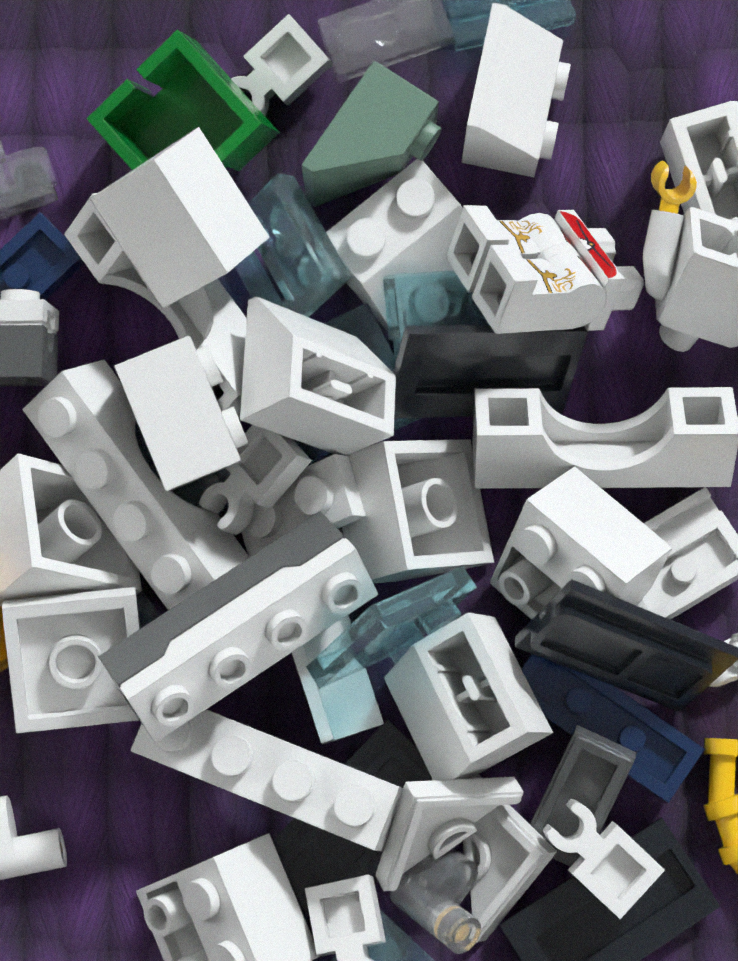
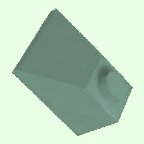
M374 60L302 163L305 200L316 207L399 174L406 168L413 156L422 161L434 146L442 130L441 127L436 125L439 101Z

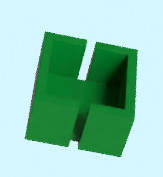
M178 29L136 69L145 80L162 88L156 95L149 89L126 79L86 118L131 170H134L199 127L224 167L240 171L279 134L278 130L196 40Z

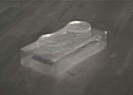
M373 0L317 20L318 30L328 57L333 63L332 68L338 83L364 75L374 60L384 67H388L451 45L454 41V34L441 0Z

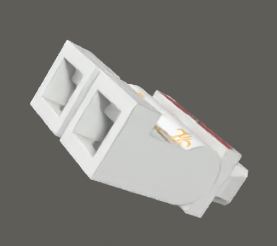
M464 205L445 257L468 293L474 292L472 299L495 334L564 330L583 326L587 331L604 330L611 311L632 310L644 286V279L634 266L616 267L612 261L616 254L615 241L606 228L588 229L574 210H558L555 219L547 214L537 213L516 221L496 220L487 206Z

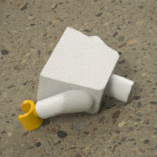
M660 161L655 165L651 173V182L653 188L660 194L661 201L659 211H651L643 249L645 287L647 293L655 298L656 319L661 324L660 336L670 348L681 352L688 351L698 338L729 348L737 347L738 223L691 206L684 216L678 214L680 204L687 202L694 195L697 188L696 178L693 172L685 165L681 183L676 188L665 189L669 166L665 161Z

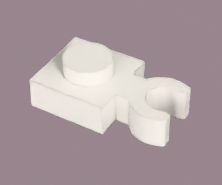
M288 14L243 56L255 70L247 77L237 76L231 79L243 92L251 93L252 103L266 116L269 109V99L275 94L289 106L327 71L333 63L292 16Z
M255 425L248 429L245 433L248 444L237 448L242 461L227 467L226 469L231 475L225 482H218L208 487L199 501L202 508L215 513H219L225 504L229 503L226 515L217 524L221 530L234 535L241 533L252 519L253 505L256 503L271 509L312 460L293 439Z
M570 799L566 805L578 816V830L571 836H562L557 830L547 824L543 829L544 835L557 849L567 853L577 852L580 855L568 871L621 919L665 870L613 821L599 835L596 832V820L592 812L582 803Z
M364 875L305 888L316 954L326 956L336 953L337 961H374L369 957L368 946L386 943L374 877Z

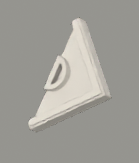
M477 774L476 776H474V777H472V778H470V779H476V778H482V777H481L479 774ZM499 805L476 821L474 824L478 830L463 840L466 883L470 882L473 925L468 933L476 943L488 939L557 853V850L510 805Z
M515 777L405 782L375 875L383 891H395L399 886L402 874L428 855L432 854L436 860L475 833L478 829L474 823L499 805L518 804L524 791Z

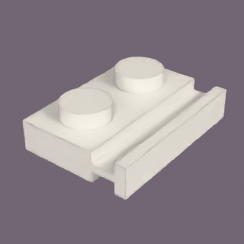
M706 487L643 523L668 543L672 550L653 586L637 606L670 620L738 580V534L722 510H718L710 498L711 494Z

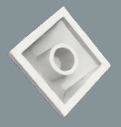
M199 127L89 198L161 308L167 307L227 274L269 238L267 232Z

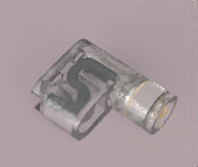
M0 139V220L57 201L58 197L55 191L57 180L46 148L32 147L6 155Z
M454 847L436 860L432 854L428 855L404 872L398 888L390 892L391 902L454 953L467 952L476 944L480 937L481 923L460 906V903L477 880L478 867L472 860Z

